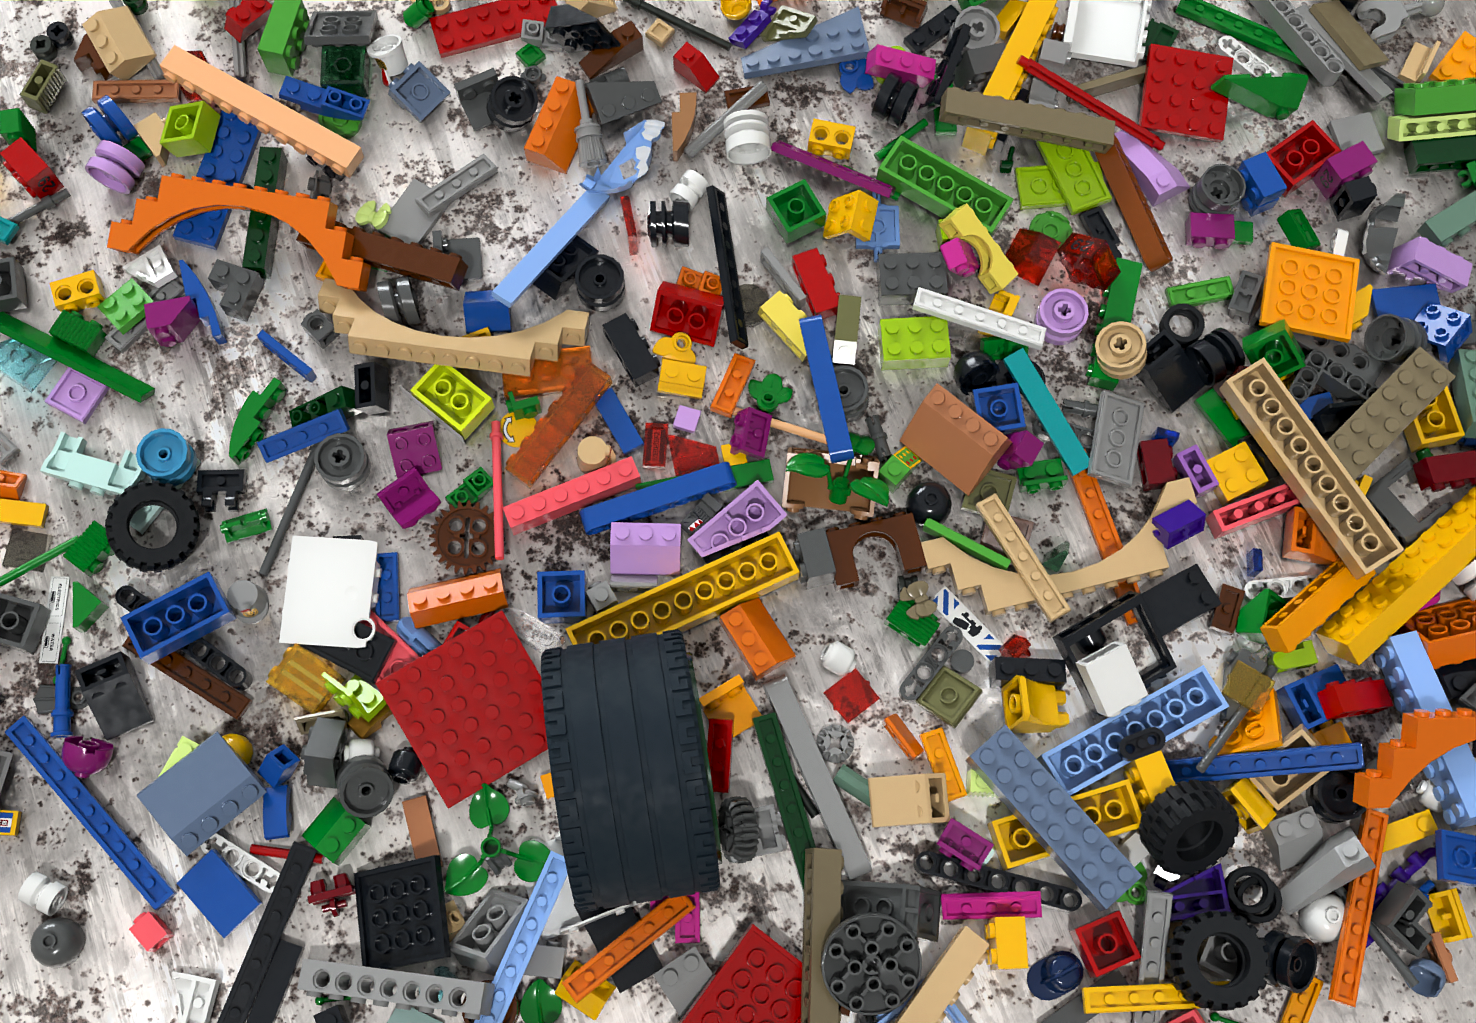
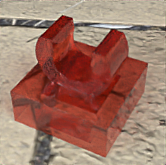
M1014 634L998 651L1003 657L1019 658L1022 654L1029 657L1031 653L1028 648L1031 644L1026 638Z

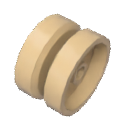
M1114 322L1104 327L1097 335L1095 343L1098 366L1104 374L1111 378L1122 380L1132 378L1140 373L1147 359V344L1145 335L1139 327L1129 322Z

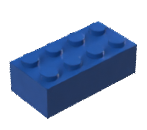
M210 572L120 617L140 659L149 665L237 619L218 580Z

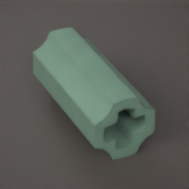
M843 764L833 779L834 784L870 807L868 780Z

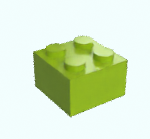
M205 101L170 106L159 144L177 158L211 153L221 115Z

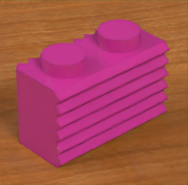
M955 238L940 246L949 271L964 278L976 273L975 270L980 265H978L976 260L977 257L974 256L975 253H973L971 248L972 245L959 238Z

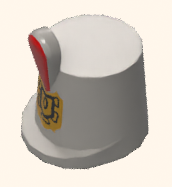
M239 580L229 587L227 600L239 620L243 623L254 624L264 619L269 610V599L264 589L247 580Z

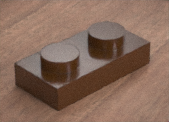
M1226 584L1220 585L1218 598L1222 604L1213 610L1209 624L1210 629L1230 636L1234 634L1245 594L1244 590Z

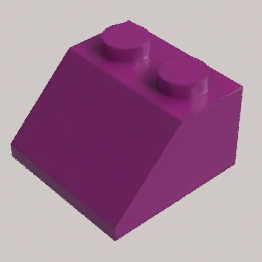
M190 296L144 304L147 330L160 346L172 347L176 343L184 342L201 321L197 305Z

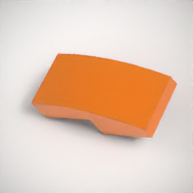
M684 266L681 267L676 282L677 285L721 295L720 276L707 271L700 273Z

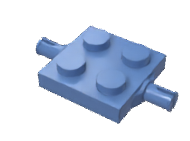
M872 192V197L876 199V193ZM877 194L876 200L879 202L870 240L863 242L855 237L856 249L874 250L875 263H877L878 254H882V250L900 248L899 206L881 204L880 194Z

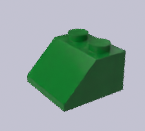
M333 797L302 834V837L332 863L340 866L371 826L360 817H355L348 813L340 801Z

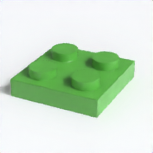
M131 278L97 307L124 335L145 317L144 304L153 303L154 301Z

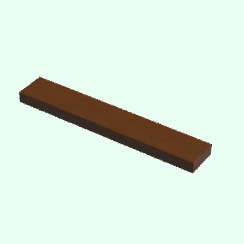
M128 636L122 647L139 657ZM175 651L150 664L238 721L253 702Z

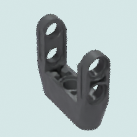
M1410 456L1373 484L1366 494V498L1402 547H1406L1418 539L1422 533L1427 531L1453 507L1451 502L1444 503L1422 521L1418 522L1389 490L1388 487L1413 468L1412 465L1415 462Z

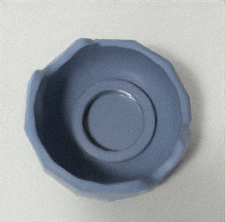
M1426 958L1413 960L1408 968L1419 983L1411 989L1424 997H1437L1446 983L1445 971L1433 960Z

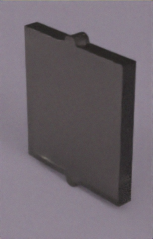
M12 529L8 545L5 546L6 553L2 566L17 568L49 551L54 536ZM46 563L31 571L43 573Z

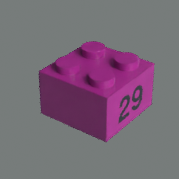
M1361 141L1328 158L1312 180L1325 199L1328 200L1337 194L1344 183L1370 175L1373 172L1372 168L1378 161L1364 141Z

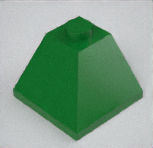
M1264 589L1239 611L1236 633L1246 640L1268 645L1260 627L1288 602L1271 589Z

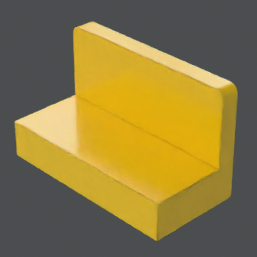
M574 960L563 975L555 990V994L591 1019L596 1020L604 1005L615 991L616 986L606 980L576 1004L562 985L565 979L583 966Z

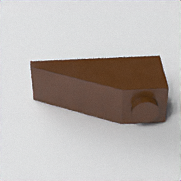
M632 21L611 32L620 43V47L592 50L579 62V66L590 80L644 50L643 36Z

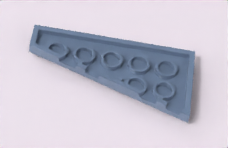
M859 6L815 25L805 38L781 40L742 57L741 63L744 79L867 58V53L870 50Z

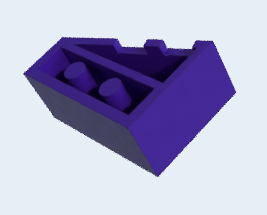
M1221 863L1211 866L1207 870L1199 872L1161 891L1173 894L1170 921L1185 920L1196 914L1208 911L1231 912Z

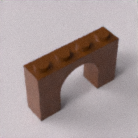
M899 512L887 519L877 517L871 519L870 523L861 524V522L849 524L848 528L839 529V527H833L826 530L836 569L833 582L835 591L858 586L860 580L853 558V549L860 541L866 538H881L894 548L902 576L924 571L927 566L913 513Z

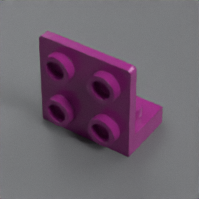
M434 421L388 430L387 438L397 478L414 467L419 474L442 469L435 438Z

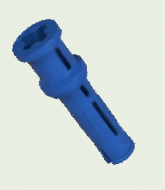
M60 664L55 665V709L51 712L53 732L50 733L52 738L73 736V732H71V717L74 716V712L70 709L72 665Z

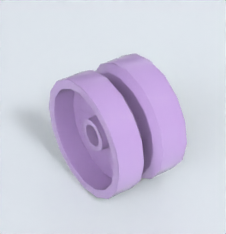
M100 141L95 149L96 156L90 157L85 170L102 185L119 193L130 194L135 185L133 178L140 177L145 168L144 163L126 148L111 141Z
M1067 288L1055 289L1042 299L1034 318V324L1047 328L1044 337L1047 343L1066 345L1073 342L1080 335L1089 315L1088 305L1084 298L1076 291Z

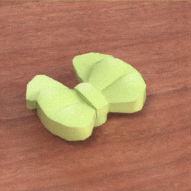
M368 201L357 211L355 220L360 226L370 223L375 229H381L388 222L389 214L392 213L391 207L385 203L378 212H375L377 203L375 201Z

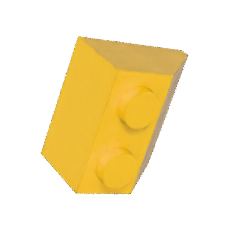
M1249 778L1236 779L1221 793L1236 810L1241 827L1247 834H1251L1264 829L1277 814L1273 810L1274 806L1266 797L1260 795L1254 783Z

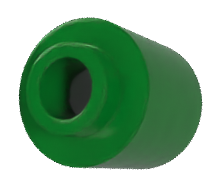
M416 0L403 12L405 23L409 27L419 28L432 16L434 6L429 0Z

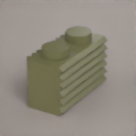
M41 59L19 95L29 108L47 114V110H50L52 103L57 99L56 96H59L58 93L63 89L62 86L65 85L64 82H67V79L57 65Z

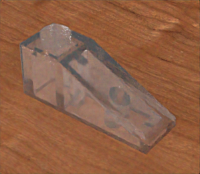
M508 604V608L503 609L519 640L542 654L545 649L563 647L565 644L564 636L543 622Z

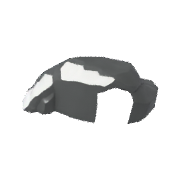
M1396 193L1387 202L1378 205L1369 213L1365 225L1361 252L1367 264L1384 277L1388 270L1398 228H1374L1375 219L1379 218L1398 222L1401 207H1404L1406 193Z

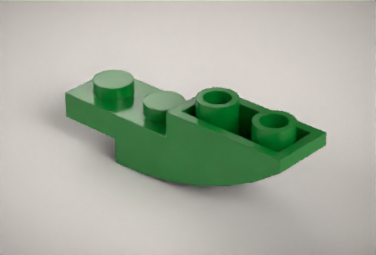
M275 377L261 394L254 390L251 392L236 418L230 438L229 457L238 466L249 457L251 449L256 442L263 439L266 429L261 422L270 416L271 409L285 396L287 389Z

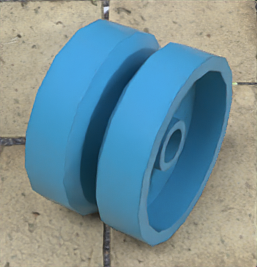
M160 428L151 431L142 438L137 446L136 458L138 465L153 481H159L161 484H166L167 482L174 487L183 484L191 478L196 470L197 456L195 450L180 433L172 429Z

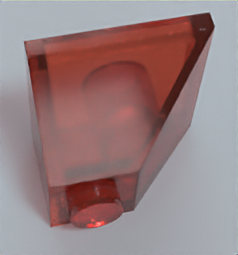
M1020 228L1005 256L1014 265L1015 270L1018 272L1017 277L1039 287L1059 250L1061 242L1041 232Z

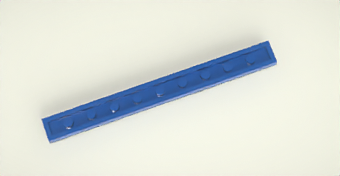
M22 716L5 731L7 736L154 910L158 911L177 894L81 779L74 775L75 772L65 766L59 753L27 716Z

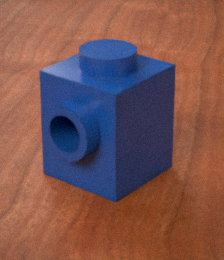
M283 744L266 755L257 773L273 788H276L291 778L300 759Z

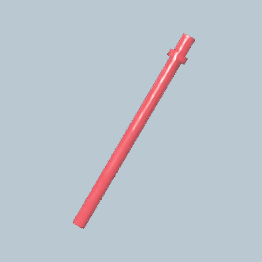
M495 420L491 422V433L489 434V439L492 441L495 559L503 560L504 528L501 460L503 433L501 432L500 421Z

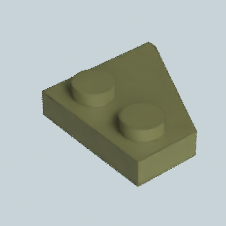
M782 5L760 36L764 42L805 38L818 20L815 15Z

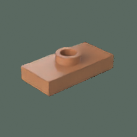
M1440 931L1428 933L1432 937V940L1426 946L1430 960L1436 962L1445 971L1446 983L1459 981L1452 965V955L1445 947Z

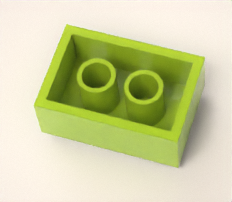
M935 316L880 319L878 340L881 371L948 367L951 351L947 320Z

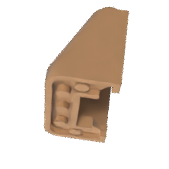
M796 447L787 448L786 467L795 455L813 453L823 457L825 460L824 464L830 466L832 482L837 477H843L848 460L832 464L829 451ZM854 454V459L847 476L849 483L855 479L861 480L863 477L878 479L880 465L878 457ZM785 467L781 507L786 508V511L799 512V509L804 507L849 511L851 514H854L855 519L867 520L868 517L874 516L875 502L851 491V495L848 496L845 504L839 505L829 500L830 490L827 489V475L822 478H814L797 472H786Z

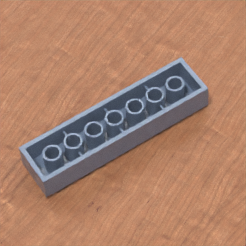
M1006 724L965 760L1099 911L1107 910L1142 877Z

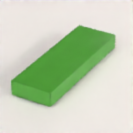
M1230 276L1168 287L1165 290L1169 307L1176 304L1198 306L1229 300L1234 293Z

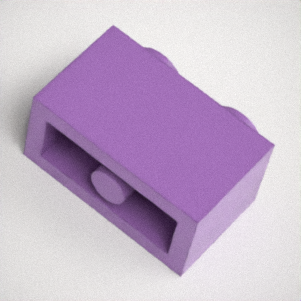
M1197 444L1177 453L1172 459V463L1176 467L1181 479L1190 478L1196 499L1213 491L1219 485Z

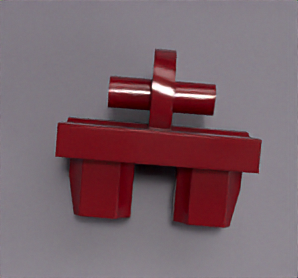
M347 873L333 876L335 889L327 891L325 879L310 882L311 896H307L308 903L318 905L329 902L330 904L322 905L323 913L331 911L334 917L340 916V908L347 907L348 903L346 899L338 901V899L356 894L355 886L351 884Z

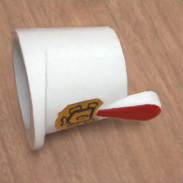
M390 34L379 37L367 48L368 55L375 58L382 72V82L387 87L392 82L391 76L403 73L409 66L401 37L398 35Z

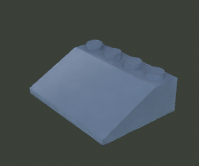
M217 731L140 791L137 797L169 838L188 856L267 793L260 778Z

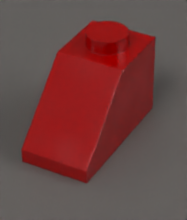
M688 42L673 56L674 70L705 93L720 79L705 55Z

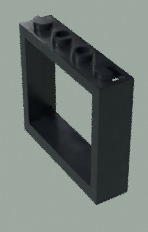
M1129 591L1052 637L1088 710L1096 714L1099 713L1075 662L1077 660L1070 646L1131 609L1157 659V662L1139 672L1145 688H1149L1153 681L1167 677L1166 674L1177 667L1141 593Z

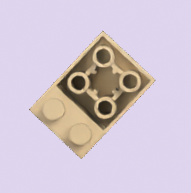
M945 773L868 778L872 827L933 825L950 821Z

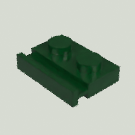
M1152 18L1146 28L1148 30L1146 42L1142 43V46H1145L1143 60L1147 61L1148 47L1151 43L1172 47L1179 30L1162 22L1159 24Z

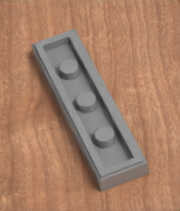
M482 154L417 197L415 202L430 218L497 173L498 167L485 154Z
M173 279L160 288L155 287L148 296L154 302L180 298L185 293L182 285ZM146 317L124 335L115 327L104 338L123 354L147 331Z

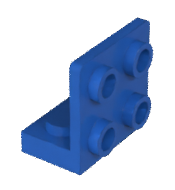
M1428 302L1414 319L1425 328L1428 335L1427 343L1437 346L1439 359L1446 363L1452 359L1456 351L1472 333L1470 314L1434 302Z

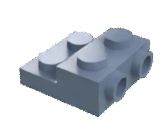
M418 61L415 65L411 63L403 71L405 75L400 80L395 78L389 84L388 95L403 110L406 109L421 123L451 92Z

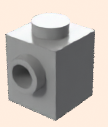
M606 580L602 583L597 581L588 587L589 590L586 591V595L596 614L618 605V600Z

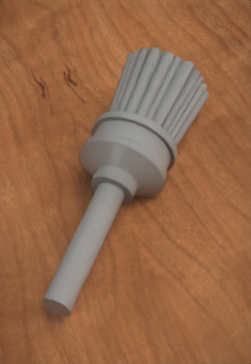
M579 79L575 81L581 120L579 121L580 125L574 129L576 142L578 143L579 167L586 169L596 168L597 166L602 167L608 161L601 142L603 138L600 131L601 125L593 123V119L590 118L584 80Z

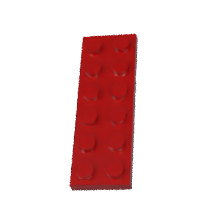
M497 0L429 18L440 56L445 58L521 38L523 19L544 22L545 27L551 6H557L556 0Z

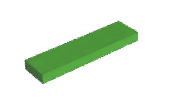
M927 518L922 531L936 538L944 537L963 552L992 567L1007 570L1011 562L1010 559L930 518Z

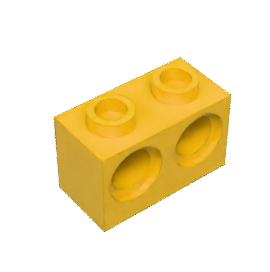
M813 118L807 151L815 155H828L839 160H849L856 127ZM821 137L825 140H818L816 138ZM837 142H844V143H846V144L841 145V144H838Z
M94 270L50 283L55 307L60 312L66 310L71 313L72 310L78 312L86 308H96L106 299L101 278Z

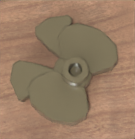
M925 581L913 582L908 588L903 587L900 592V601L914 600L916 604L906 611V615L910 619L919 620V617H929L937 610L936 602L929 600L926 595L929 586Z

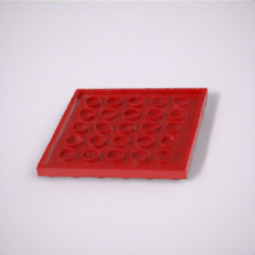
M502 610L375 683L448 809L482 789L481 785L483 783L491 784L548 749L541 676Z

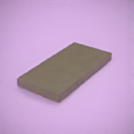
M1339 0L1317 3L1310 7L1309 11L1359 71L1383 66L1389 61L1387 56Z

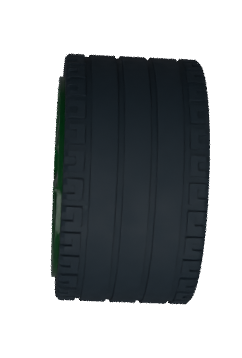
M678 629L662 631L663 634L659 635L649 633L631 636V639L626 640L623 637L599 641V644L590 642L567 646V649L562 647L545 649L541 655L543 709L557 818L572 896L577 909L581 912L598 910L602 906L606 909L630 905L633 901L643 903L662 900L664 896L674 898L693 895L695 891H701V893L717 891L720 887L718 865L722 864V853L700 701L691 653L686 652L683 633Z

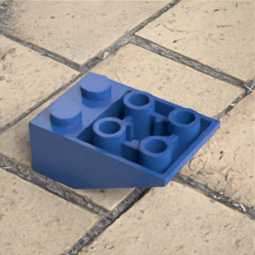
M1338 664L1301 678L1276 691L1277 697L1294 729L1303 724L1309 730L1329 721L1325 717L1317 693L1326 689L1325 685L1330 682L1339 681L1341 684L1346 681Z

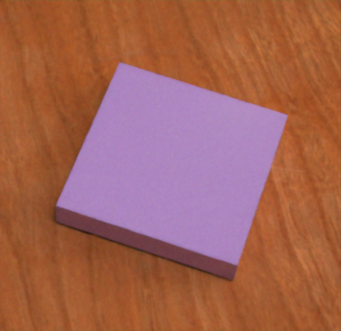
M68 367L44 402L86 424L110 387Z

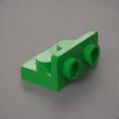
M1061 458L1034 461L1032 466L1015 469L1020 492H1027V494H1035L1040 492L1041 489L1048 488L1050 491L1060 490L1068 481V476H1064Z

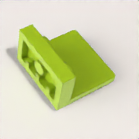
M326 672L321 674L326 682L324 687L331 694H335L333 699L341 707L347 705L349 707L348 711L357 719L362 717L369 722L387 704L379 691L356 674L344 686Z

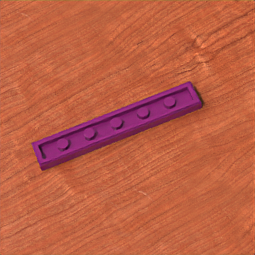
M779 140L772 143L771 151L887 198L894 196L896 188L892 185Z

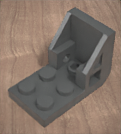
M841 880L844 890L841 895L843 918L840 923L861 913H882L894 917L903 923L916 940L938 942L942 892L910 884Z

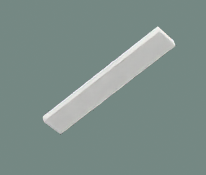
M920 287L917 290L912 307L913 310L1040 350L1043 346L1047 329Z

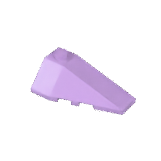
M1123 130L1114 134L1122 146L1142 192L1152 207L1190 188L1180 171L1150 146Z
M757 480L688 538L687 541L701 557H705L771 530L787 516V513Z

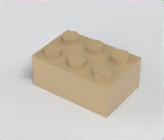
M1300 724L1282 738L1283 746L1270 750L1322 745L1303 724ZM1329 771L1249 779L1276 810L1279 811Z

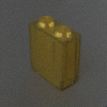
M295 643L293 647L291 646L285 651L281 663L271 669L266 682L310 714L320 713L334 696L324 687L326 682L321 674L326 672L341 685L346 679Z

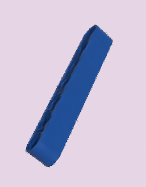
M819 314L799 319L801 333L831 463L854 459L822 316Z
M722 462L586 507L579 512L586 535H593L611 529V522L630 523L702 499L707 493L714 495L735 487L737 483L730 463Z

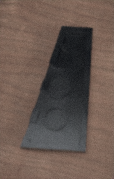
M964 23L955 28L943 54L946 60L943 59L935 71L938 77L931 86H928L925 94L929 96L925 104L920 103L917 111L926 114L940 107L941 97L948 86H951L953 83L955 68L962 61L963 55L961 53L970 40L969 32L971 26Z

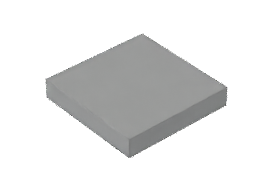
M1370 112L1332 120L1328 123L1334 142L1341 151L1361 141H1364L1372 154L1382 153L1385 149Z

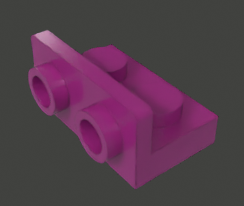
M751 407L739 411L734 419L735 430L730 440V453L734 455L743 453L757 459L764 458L772 415Z

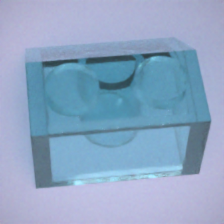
M12 338L0 342V373L31 393L57 363L56 360Z

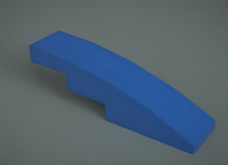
M179 260L185 295L190 296L197 305L200 320L205 327H211L212 336L218 345L227 343L222 321L213 301L184 260Z

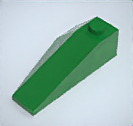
M1291 72L1283 73L1282 77H1272L1271 73H1264L1263 76L1251 78L1250 74L1224 75L1211 85V89L1266 117L1284 120L1298 109L1308 82V75Z

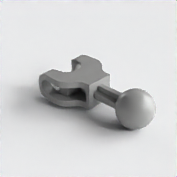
M1366 0L1357 7L1355 12L1360 20L1373 19L1379 24V27L1375 28L1370 36L1379 45L1389 42L1398 28L1403 27L1408 17L1419 13L1425 17L1439 14L1444 7L1445 0H1417L1407 5H1403L1401 0Z

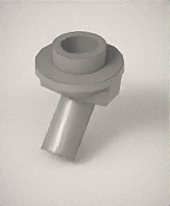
M513 778L508 780L507 787L516 790L517 793L515 804L527 807L535 803V799L539 796L537 792L530 790L527 785Z

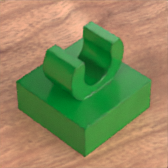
M1472 161L1466 164L1469 171L1462 170L1457 174L1459 179L1468 177L1466 182L1461 183L1464 189L1469 188L1473 183L1476 189V162Z

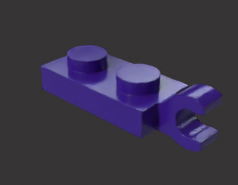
M762 0L760 10H754L750 13L743 23L735 29L728 38L732 45L746 49L772 21L770 16L777 10L775 7L769 6L773 0Z

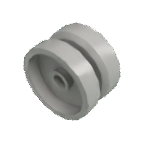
M970 6L957 16L948 33L949 43L955 28L964 23L971 26L969 32L970 40L961 53L964 54L970 49L994 45L1000 35V23L996 15L989 9L982 6Z

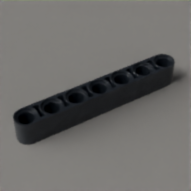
M129 585L120 587L115 593L116 602L129 612L151 602L150 599ZM133 594V599L126 603L127 596ZM202 637L180 648L234 689L244 691L251 686L252 675ZM205 646L207 648L205 654L198 656L199 649ZM220 660H225L224 667L216 670L217 663ZM243 673L242 681L235 683L236 675Z
M931 851L921 852L914 859L916 872L931 878L988 893L1017 892L1015 889L1017 882L1025 884L1026 892L1040 891L1041 888H1045L1049 891L1050 898L1048 901L1041 899V907L1065 913L1078 910L1082 904L1080 893L1068 887L982 865L980 871L974 868L979 874V879L977 882H972L967 876L969 870L959 864L961 859L949 858L946 855ZM921 857H927L931 860L932 866L929 870H925L920 866ZM945 863H951L955 867V874L953 876H948L944 872ZM994 875L999 876L1003 881L1000 889L995 888L991 883ZM1066 894L1073 897L1074 904L1071 908L1064 904L1063 898Z

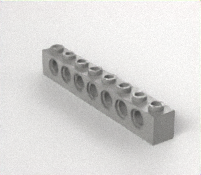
M303 958L297 989L306 990V996L321 998L322 993H328V999L343 1001L344 996L351 997L350 1002L365 1004L366 999L373 1000V1005L388 1007L389 1002L396 1003L395 1008L411 1010V1005L419 1006V1012L434 1013L435 1008L442 1009L441 1015L457 1017V1012H464V1018L480 1020L481 1015L490 1016L495 984ZM328 975H329L330 981H329V983H328V985H327V984H326V979H327V977H328ZM350 978H351V979H352V985H351V987L349 988V987H348V982H349V980H350ZM374 981V989L371 992L370 986ZM396 984L397 991L393 994V987ZM417 987H419V988H420V994H419V996L416 998V996H415V991H416ZM440 990L443 991V997L441 1001L438 1000V994ZM463 993H465V994H466V1001H465V1003L462 1005V1003H461V997H462Z

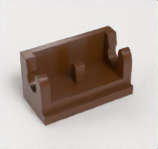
M883 0L880 7V16L913 29H918L926 15L928 5L923 0Z

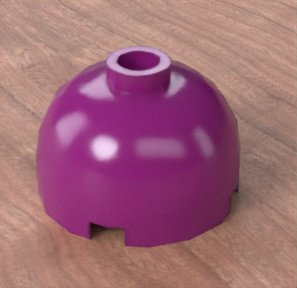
M84 736L66 737L62 746L61 757L65 766L75 772V776L89 778L90 774L100 773L109 765L114 750L113 744L97 738H92L91 741L83 740Z

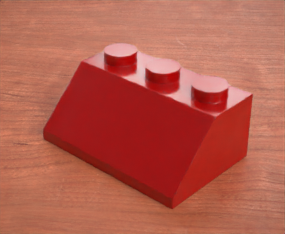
M663 281L657 290L650 331L669 336L683 332L691 338L692 342L714 347L725 310L723 296Z

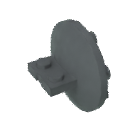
M861 913L844 920L831 932L822 950L821 973L826 988L841 1006L861 1015H879L898 1008L912 995L921 976L922 957L915 937L903 923L886 914Z

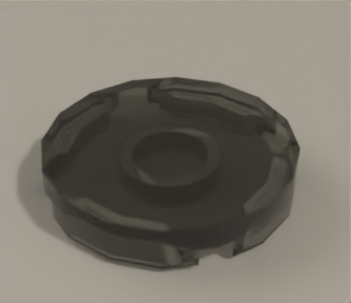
M740 285L746 327L757 326L764 321L757 313L759 308L769 300L768 295L756 285Z

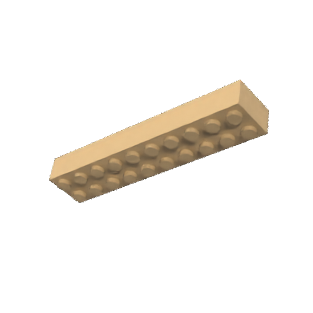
M1264 357L1223 383L1219 388L1223 396L1356 580L1404 551L1402 545Z

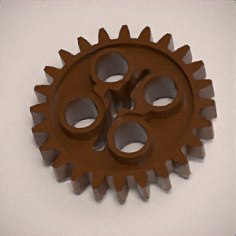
M470 500L467 501L466 506H463L458 501V508H454L449 504L450 512L448 513L442 509L441 512L444 517H435L438 526L431 525V529L436 533L429 535L430 539L435 540V542L430 544V547L437 548L433 553L434 557L442 556L438 561L439 564L447 562L446 570L455 567V574H458L460 569H463L465 576H467L468 571L471 569L474 574H477V568L479 567L485 572L486 563L494 566L491 560L495 558L494 512L488 514L489 507L487 505L480 509V502H477L472 507ZM470 518L469 532L472 538L469 539V557L465 558L466 544L462 537L466 536V519ZM454 521H460L463 524L459 531H452L450 529V525ZM475 523H485V530L476 532L473 529ZM453 544H459L462 548L458 554H451L449 547ZM483 545L485 551L481 555H475L472 552L474 546Z

